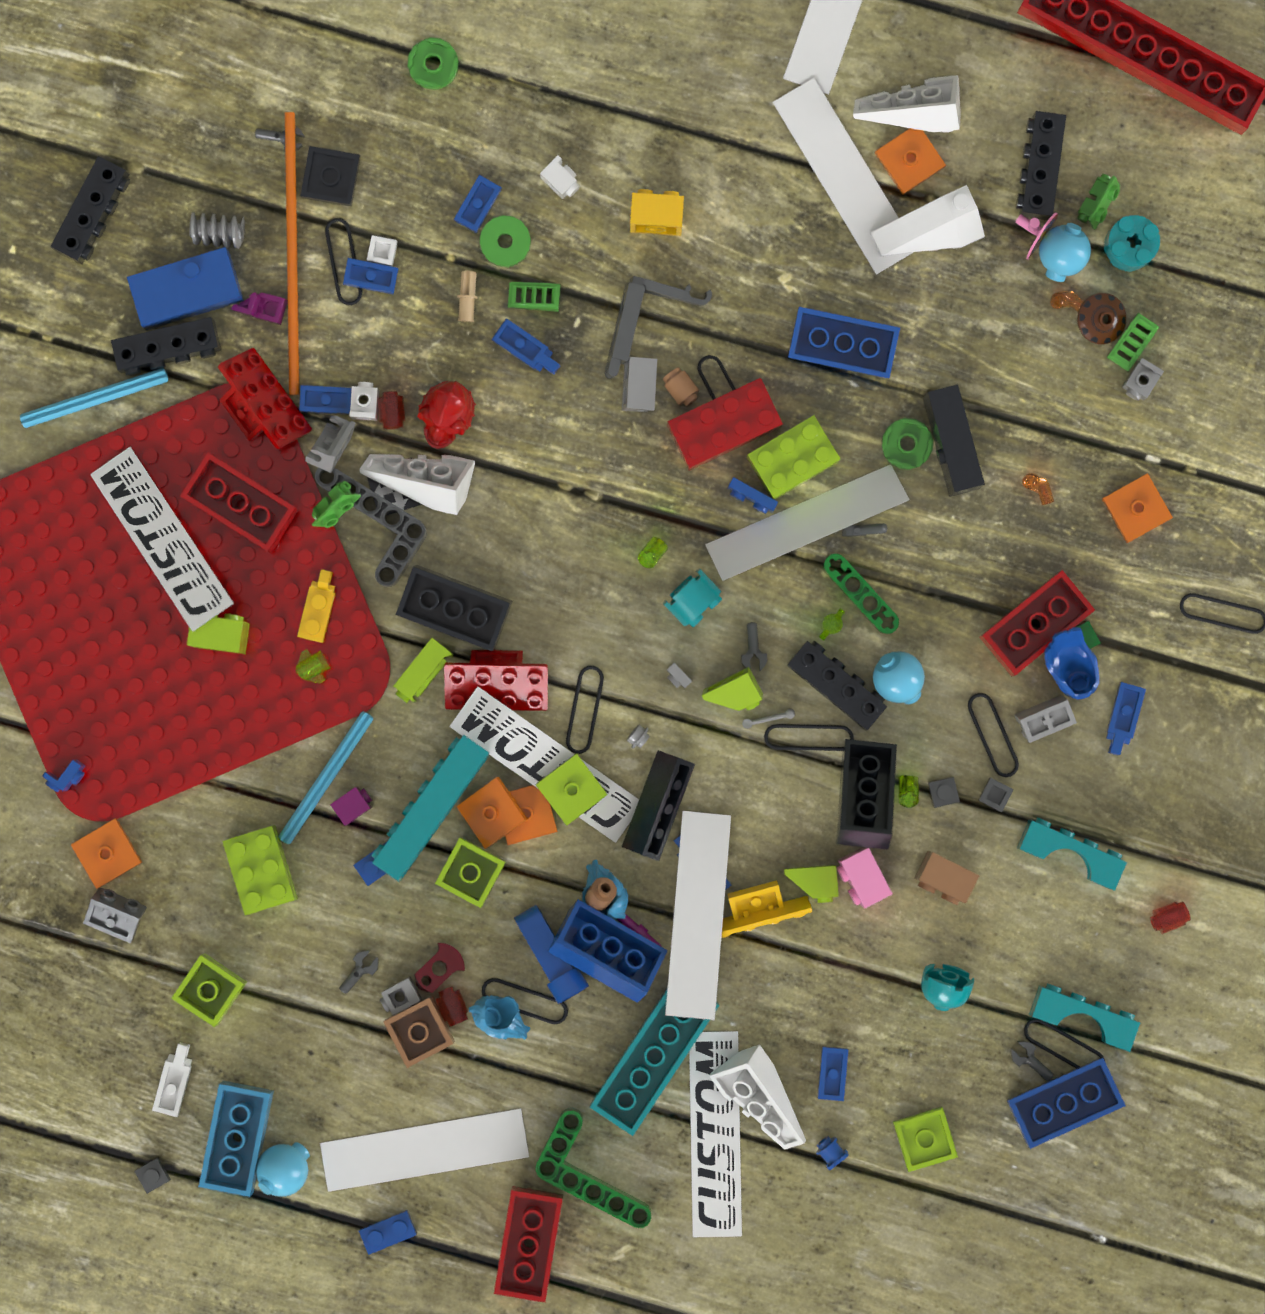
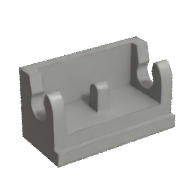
M629 357L628 362L624 363L622 411L648 412L655 410L657 359Z
M331 416L329 420L338 424L339 427L326 423L322 433L305 459L306 462L330 473L349 444L356 424L353 421L349 422L338 416Z
M1062 695L1014 714L1016 721L1022 728L1023 736L1029 743L1077 723L1068 699Z

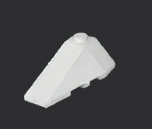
M958 75L930 78L924 80L925 85L911 88L910 85H905L901 87L902 90L893 94L881 92L856 99L853 116L855 119L930 132L960 130L961 112Z
M967 185L870 233L881 256L962 248L985 237L978 208Z
M370 454L361 466L360 473L433 510L457 515L466 501L475 461L452 455H442V459H427V455H418V459H404L401 455Z
M760 1045L738 1052L709 1075L721 1094L729 1102L733 1099L743 1108L742 1113L747 1117L751 1115L762 1124L761 1129L783 1149L805 1143L806 1139L775 1066Z

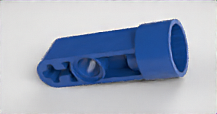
M537 905L514 917L519 929L550 981L547 986L557 1004L566 1001L589 987L579 969L573 968L572 965L548 952L555 935Z

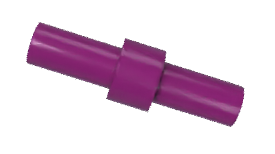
M625 914V919H617L622 925L662 947L661 944L647 933L648 929L642 924L638 925L627 914Z

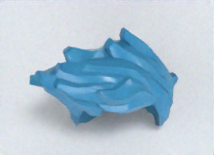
M593 860L592 864L586 866L589 874L586 887L582 892V902L586 903V892L596 879L608 878L616 885L617 894L609 906L600 912L614 920L625 919V911L628 904L627 889L624 888L622 882L609 869H605L603 865L598 864L597 860Z
M487 995L481 997L473 1006L469 1007V1012L472 1013L475 1025L488 1036L505 1040L507 1038L527 1039V1032L530 1031V1027L524 1025L519 1014V1005L513 997Z

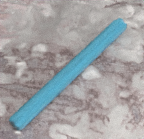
M164 368L23 413L20 415V421L23 427L28 428L166 383L168 375Z
M364 711L360 713L279 834L278 838L282 842L291 844L372 723L373 717Z

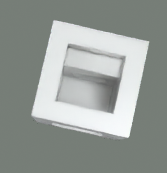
M557 155L540 173V177L559 197L564 199L567 195L569 197L573 196L580 188V185L575 179L577 176L568 165L562 167V158Z
M358 382V387L352 386L349 415L351 419L377 421L379 389L373 388V383ZM363 395L369 398L366 404L359 402L360 397Z

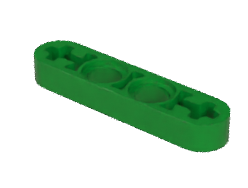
M831 554L824 561L823 567L832 581L882 634L895 632L899 626V618L842 555ZM831 559L833 561L839 559L842 562L839 567L843 572L847 568L851 571V573L844 576L841 582L837 579L841 574L837 570L833 572L829 570L831 566L829 561ZM850 577H854L860 582V587L856 592L848 591L845 586L846 580ZM871 596L876 599L877 607L875 610L867 611L864 609L863 600L865 597ZM882 606L886 610L882 612V615L885 618L890 616L893 618L891 623L893 625L892 629L889 627L883 629L881 627L883 620L879 616H877L876 620L872 618V615L876 614Z

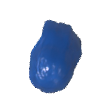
M1074 627L1068 631L1064 630L1055 633L1044 652L1045 665L1059 689L1066 696L1074 699H1085L1096 691L1100 682L1097 658L1085 643L1081 628Z

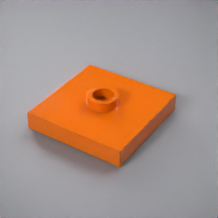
M910 128L875 151L876 156L902 195L946 167V164L923 130Z
M1148 473L1102 498L1126 543L1133 541L1173 518Z
M500 777L494 778L456 806L484 849L489 848L527 820Z
M531 785L509 791L527 820L505 835L507 845L558 832L551 805L538 788Z
M116 818L71 844L96 889L143 863Z

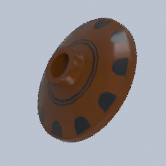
M1097 293L1091 295L1079 308L1077 315L1078 328L1083 337L1091 343L1101 345L1111 343L1122 334L1125 328V308L1121 301L1111 294ZM1105 314L1108 315V322L1106 324L1102 321Z

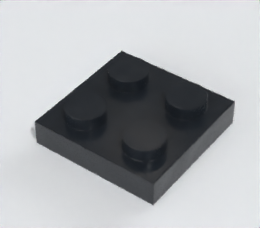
M309 146L301 198L352 207L361 158L360 154Z

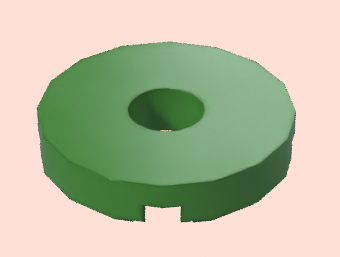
M427 38L413 46L408 55L407 66L412 79L419 86L425 89L437 90L446 87L454 80L458 73L459 61L456 51L448 42L440 38ZM429 58H438L440 66L435 70L428 69L426 62Z
M503 215L495 217L485 224L481 232L480 246L482 253L490 263L498 267H512L523 261L530 251L531 238L529 231L522 221L513 216ZM508 235L513 239L512 245L509 248H502L498 245V240L501 236Z
M903 418L895 421L886 429L882 437L881 447L884 457L890 464L899 469L910 470L921 466L928 460L933 449V438L924 423L916 419ZM902 438H912L915 443L914 448L910 451L903 450L900 446Z

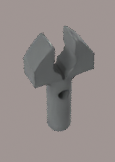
M295 125V135L304 137L302 131ZM260 128L255 130L256 138L281 142L284 145L285 151V131L279 132ZM295 143L296 151L303 147L302 144Z
M885 523L851 525L842 529V537L883 534L887 532L888 528Z
M750 622L747 624L749 650L745 655H741V662L745 668L749 667L751 670L750 659L755 654L759 659V671H761L768 661L767 653H762L759 650L757 623Z
M370 950L359 952L353 958L356 962V968L339 987L342 993L347 994L363 974L369 973L373 976L378 970V957L370 966L362 967L364 964L363 959L369 954Z
M1017 1041L1026 1049L1028 1057L1018 1056L1011 1049L1012 1061L1019 1067L1022 1064H1028L1042 1078L1050 1081L1054 1074L1034 1056L1036 1047L1028 1041Z

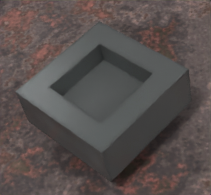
M954 777L928 783L934 808L960 802Z
M989 778L978 801L999 812H1003L1014 789L993 778Z
M159 1157L134 1171L147 1194L171 1180Z

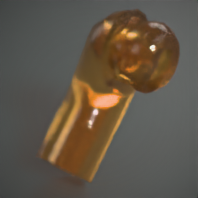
M1070 290L1056 292L1050 300V304L1054 309L1072 307L1076 312L1079 311L1080 306L1084 302L1076 293Z
M1033 473L1027 474L1023 478V486L1039 494L1042 506L1054 502L1047 479Z

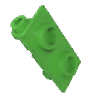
M1102 174L1101 177H1097L1089 192L1090 195L1096 197L1095 201L1086 197L1077 212L1079 214L1077 219L1083 223L1089 221L1094 230H1096L1099 223L1105 220L1111 201H1115L1119 195L1120 184L1115 176L1111 178L1106 174Z
M338 482L328 493L332 502L329 497H324L313 508L312 516L315 521L312 523V526L325 528L334 526L338 519L354 506V503L361 495L351 493V486L348 482Z

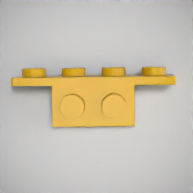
M777 880L728 893L732 916L723 918L721 938L741 931H751L759 926L777 924L785 919L803 917L812 912L808 896L783 902Z

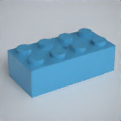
M228 1081L219 1083L199 1187L247 1197L254 1193L257 1179L256 1167L262 1154L274 1090ZM234 1133L240 1134L242 1141H235L233 1138Z

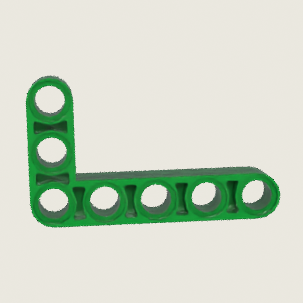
M565 1109L561 1113L537 1160L535 1169L538 1177L635 1228L640 1229L648 1226L651 1221L649 1205L565 1161L583 1124V1116L578 1109ZM573 1114L578 1118L579 1122L575 1127H568L564 1123V1118L567 1115ZM560 1137L566 1141L567 1146L565 1149L556 1150L553 1147L552 1141L555 1138ZM551 1161L555 1166L554 1171L544 1173L540 1168L541 1163ZM574 1173L578 1178L577 1183L567 1185L563 1180L564 1175ZM597 1185L601 1189L599 1196L590 1197L586 1192L588 1186ZM620 1197L623 1199L624 1205L620 1209L612 1208L609 1204L611 1198ZM636 1209L646 1211L647 1217L643 1221H637L633 1218L632 1214Z

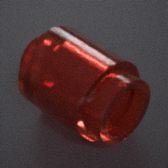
M398 391L383 392V397L378 398L380 423H383V429L403 428V422L406 421L403 396H399Z
M1175 901L1152 910L1153 916L1150 917L1154 930H1159L1161 934L1186 925V922L1191 921L1189 911L1183 901L1179 903Z
M453 986L438 992L440 997L435 1000L444 1022L447 1021L449 1027L468 1020L466 1014L468 1009L459 989L454 990Z

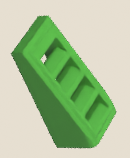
M510 282L508 308L559 312L561 284ZM517 289H522L521 302H516ZM527 289L532 290L531 303H526ZM537 290H542L541 303H536ZM547 291H552L551 303H546Z
M1137 313L1107 358L1128 372L1157 332L1159 326L1140 313ZM1138 323L1140 326L1148 330V334H1145L1144 332L1136 328V324ZM1132 332L1143 340L1142 343L1130 337L1129 334ZM1126 341L1137 350L1133 352L1124 346L1123 343ZM1118 350L1130 356L1131 359L1127 361L1118 355Z

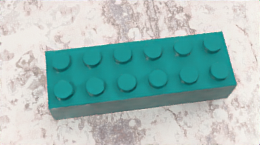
M465 735L461 739L456 737L447 749L450 753L447 759L441 758L432 770L435 774L432 780L429 782L426 779L417 791L420 795L415 803L410 801L402 812L405 818L400 824L394 823L387 833L390 839L385 846L380 843L372 854V857L375 859L372 863L399 883L489 757L488 751Z
M668 987L590 1103L591 1109L631 1136H634L710 1021V1019L665 1015ZM716 1001V1009H715V1012H716V1010L718 1009V1007L720 1006L717 1001Z

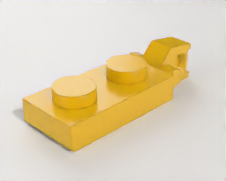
M321 569L318 582L312 581L297 637L320 643L324 642L336 594L334 593L335 586L330 585L333 572Z

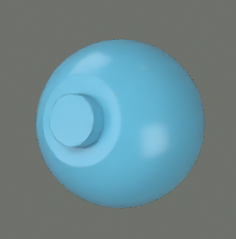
M1073 223L1059 225L1049 230L1042 238L1039 246L1040 260L1047 269L1045 275L1057 282H1064L1066 276L1075 275L1083 270L1091 255V245L1088 237L1081 231L1080 226Z
M902 651L883 655L873 671V683L879 695L887 701L908 705L915 703L921 697L925 674L918 659Z
M295 1142L292 1146L277 1144L266 1149L260 1156L256 1167L259 1188L267 1195L271 1194L279 1197L289 1196L299 1191L308 1177V1164L306 1161L310 1157L308 1150L298 1142Z

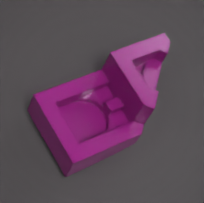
M254 292L249 295L250 298L240 304H234L231 308L235 312L281 325L288 300L262 292L260 294Z

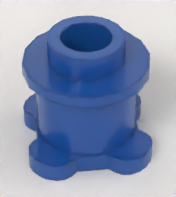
M827 1136L816 1145L819 1148L816 1154L822 1156L827 1163V1169L830 1171L841 1161L845 1160L849 1154L846 1149L842 1150L836 1142V1137L830 1139Z

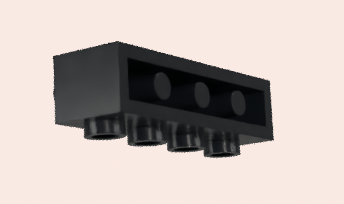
M1035 111L1033 117L1028 118L1026 133L1030 134L1029 143H1025L1023 149V158L1027 159L1026 168L1021 169L1019 184H1023L1022 194L1018 193L1016 209H1020L1019 216L1022 214L1027 218L1048 221L1053 215L1066 115Z
M98 156L50 247L83 265L85 260L88 261L93 254V244L96 238H100L106 229V224L104 223L108 215H113L118 206L116 200L121 192L124 193L129 186L130 179L128 177L130 174L125 169Z
M212 317L111 340L117 370L120 373H125L126 376L140 374V369L148 367L151 370L165 368V363L174 361L176 364L188 363L191 361V357L201 356V359L216 356L217 351H221L215 320Z
M806 641L787 666L865 731H868L887 708L883 703L886 699L875 690L870 693L863 687L865 682L856 674L852 676L844 671L846 666L837 658L833 657L830 660L823 653L826 650L816 641L812 643Z
M657 750L623 841V848L657 861L660 860L695 767L694 763Z

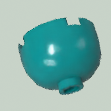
M935 964L925 966L921 979V989L924 997L937 1010L948 1011L949 1009H955L968 1001L975 981L974 978L969 979L970 973L948 964H943V969L934 968Z

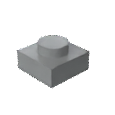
M675 663L667 669L670 674L667 678L676 688L681 685L685 689L692 682Z

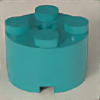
M1139 215L1125 216L1118 220L1108 231L1104 240L1105 254L1111 264L1122 271H1135L1143 268L1156 256L1160 247L1158 227L1149 219ZM1130 239H1133L1134 243L1137 244L1134 248L1130 247V242H1128Z
M700 568L696 570L698 576L695 578L691 575L688 576L670 594L673 598L670 603L666 600L663 602V605L684 627L688 624L692 627L696 626L704 617L702 613L708 607L713 609L722 600L719 596L721 590Z

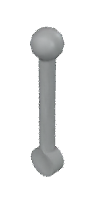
M787 709L784 713L754 720L744 719L742 725L744 728L749 729L755 724L786 717L792 719L795 716V711Z

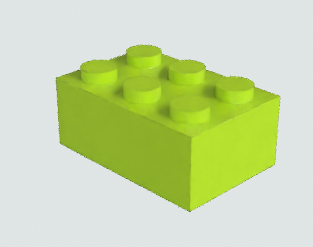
M815 415L749 453L746 457L768 495L774 500L841 460Z
M276 825L222 841L245 916L298 899L282 844L278 838Z

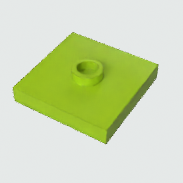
M577 753L535 784L566 826L608 795Z
M943 1107L893 1121L908 1172L958 1158Z

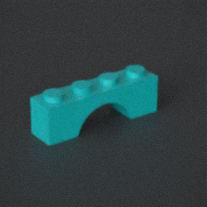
M1038 817L1036 821L1028 820L1017 849L1040 859H1044L1058 849L1073 850L1081 856L1086 864L1087 880L1110 890H1116L1127 862L1121 860L1122 854L1110 849L1107 850V853L1098 850L1099 844L1085 838L1082 843L1073 839L1074 833L1063 828L1059 832L1050 828L1051 823Z
M1047 983L1046 988L1038 987L1029 1012L1030 1016L1057 1026L1062 1019L1071 1014L1082 1013L1090 1015L1099 1025L1101 1039L1104 1043L1128 1052L1131 1051L1140 1026V1022L1134 1020V1014L1120 1010L1119 1014L1109 1011L1111 1006L1096 1001L1095 1005L1086 1003L1087 997L1074 992L1070 996L1061 993L1062 988Z

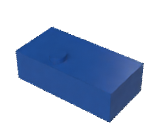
M226 247L127 277L141 326L146 331L244 301L232 258Z
M798 307L788 358L889 379L900 327Z
M579 899L568 910L548 950L554 956L637 1003L648 993L668 951Z
M1104 1058L1094 1060L1006 1100L1029 1149L1126 1106Z

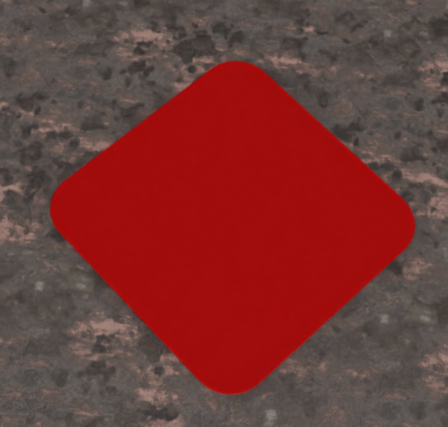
M229 383L217 386L0 479V663L46 771L60 778L72 760H78L85 765V768L82 770L85 774L76 786L72 784L68 791L59 790L56 794L67 809L87 820L104 822L115 818H123L358 717L361 712L369 711L378 703L389 683L391 666L387 648L334 526L329 528L312 526V523L315 521L312 516L313 508L322 500V496L308 463L305 461V456L298 440L280 449H276L263 431L257 438L249 441L220 401L231 388ZM127 448H132L232 600L233 604L220 612L218 618L224 619L225 614L244 617L243 621L250 624L246 654L187 646L188 624L91 477V473ZM207 452L299 510L272 553L180 497ZM240 499L237 501V507L239 509L243 508L245 500ZM321 569L333 572L330 585L335 586L334 593H336L323 643L297 637L309 587H311L312 581L318 582Z

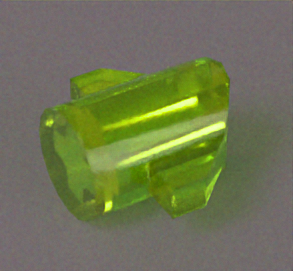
M653 536L639 552V563L645 568L656 566L668 550L667 544L660 538Z
M840 608L836 614H829L822 619V633L819 635L821 640L824 641L828 635H835L841 631L843 627L841 617L845 613L844 610Z
M306 649L301 652L295 670L305 681L322 683L325 681L322 673L331 667L321 651L311 655L309 650Z
M901 775L898 778V800L903 807L912 808L919 803V777Z

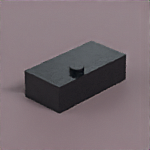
M958 384L927 392L923 401L949 497L980 489L985 483Z
M415 565L412 568L395 615L493 651L496 648L513 601Z
M845 739L841 761L837 845L889 850L893 832L897 744Z

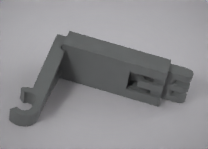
M637 276L630 278L629 283L624 286L607 359L605 377L612 379L617 376L620 364L628 362L644 293L704 306L711 300V289L705 293V299L701 300L690 296V290L692 289L690 284L683 290Z

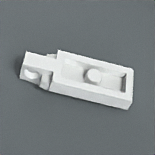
M178 1043L175 1055L169 1054L168 1059L165 1061L152 1111L174 1117L179 1116L192 1068V1059L187 1058L190 1048L189 1044Z

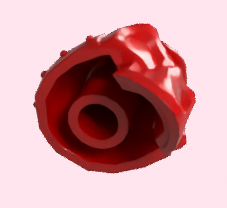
M444 381L431 387L426 395L423 396L424 398L418 406L419 413L417 417L426 423L424 425V435L431 447L435 449L445 448L456 439L455 434L464 435L465 431L471 427V421L475 417L476 403L471 395V391L467 390L459 382Z

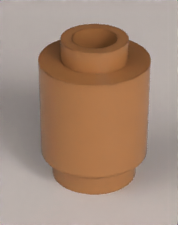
M677 367L663 378V381L666 383L665 388L679 406L685 404L687 407L698 399L696 394L699 392V389L686 371H682Z
M608 878L596 879L586 892L585 900L587 905L598 911L606 909L617 894L616 885Z

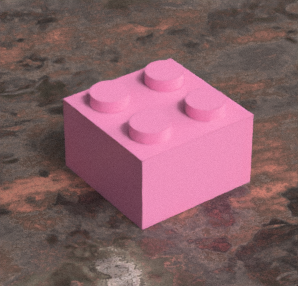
M862 847L837 860L840 865L836 867L842 881L849 882L852 889L848 890V893L854 904H860L861 907L867 908L892 895L869 848Z

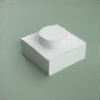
M372 235L367 262L393 267L397 240Z

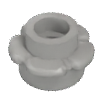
M639 724L627 738V741L632 744L631 748L636 746L641 748L650 737L647 734L648 728H643Z

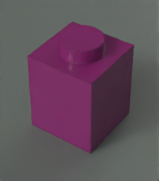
M354 787L330 804V806L344 826H347L372 808L370 802L373 800L365 788L360 790L358 787Z

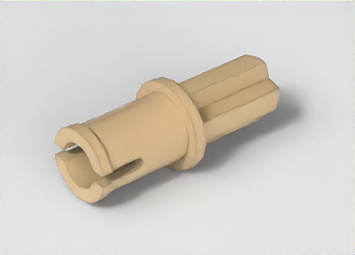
M464 270L461 272L460 295H457V298H460L458 321L474 322L475 299H478V296H475L476 272Z

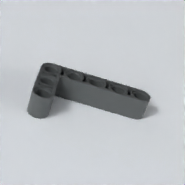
M335 467L332 470L334 480L329 484L322 483L321 476L326 471L318 468L315 473V480L323 489L330 492L338 482L343 481L355 485V494H360L361 497L354 503L353 507L397 534L375 571V578L379 584L384 587L395 586L426 539L427 529L425 525ZM369 498H375L378 501V506L373 511L365 509V502ZM392 511H396L400 515L399 522L394 525H390L386 521L387 515ZM413 525H419L422 529V533L418 538H410L408 535V530ZM398 547H406L408 550V555L404 560H397L394 556L395 550ZM386 568L394 571V578L390 582H383L381 579V573Z

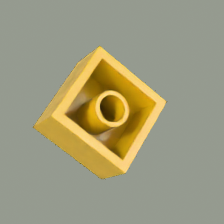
M639 189L638 193L632 192L630 233L681 236L684 196H679V192L664 191L663 194H653V190Z

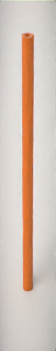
M285 112L289 395H299L295 113Z

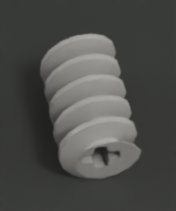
M192 212L190 217V237L194 245H199L202 239L205 246H209L211 241H213L214 246L219 247L223 241L224 247L229 248L233 241L234 248L239 249L245 233L244 217L241 223H237L236 216L233 215L229 223L227 222L226 215H222L220 222H217L215 214H212L210 221H207L205 213H202L200 219L197 220L195 212Z

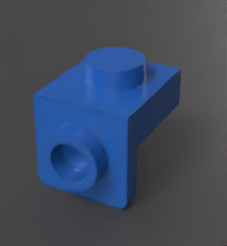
M72 760L60 778L51 772H45L42 777L47 779L45 784L54 791H68L72 784L76 786L83 778L85 773L82 770L85 768V765L78 760Z

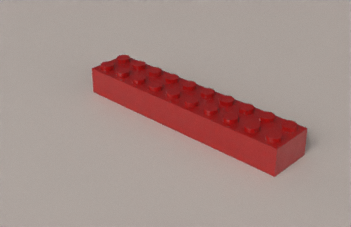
M1023 0L1017 12L1240 135L1248 129L1265 98L1264 79L1119 0Z

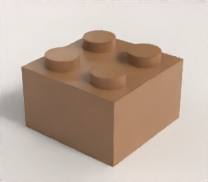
M927 851L914 879L920 881L919 887L933 894L938 890L943 893L941 898L958 905L959 901L966 904L979 875L934 852Z
M432 995L383 1021L407 1068L453 1045L455 1042Z

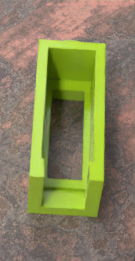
M431 638L394 684V687L397 689L395 694L406 703L409 700L415 703V696L418 698L444 667V664L448 662L445 659L454 654Z

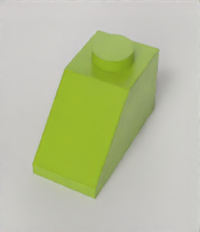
M747 667L703 689L702 697L705 701L737 711L746 708L748 711L760 705L763 692L750 668Z
M836 865L783 869L784 875L812 899L817 898L818 903L833 902V897H839Z

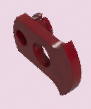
M437 943L438 950L436 954L414 974L418 989L433 993L454 972L465 971V964L461 954L449 944ZM440 961L446 966L444 975L437 976L433 973L432 965L434 962ZM423 977L429 980L428 986L422 984L421 980Z

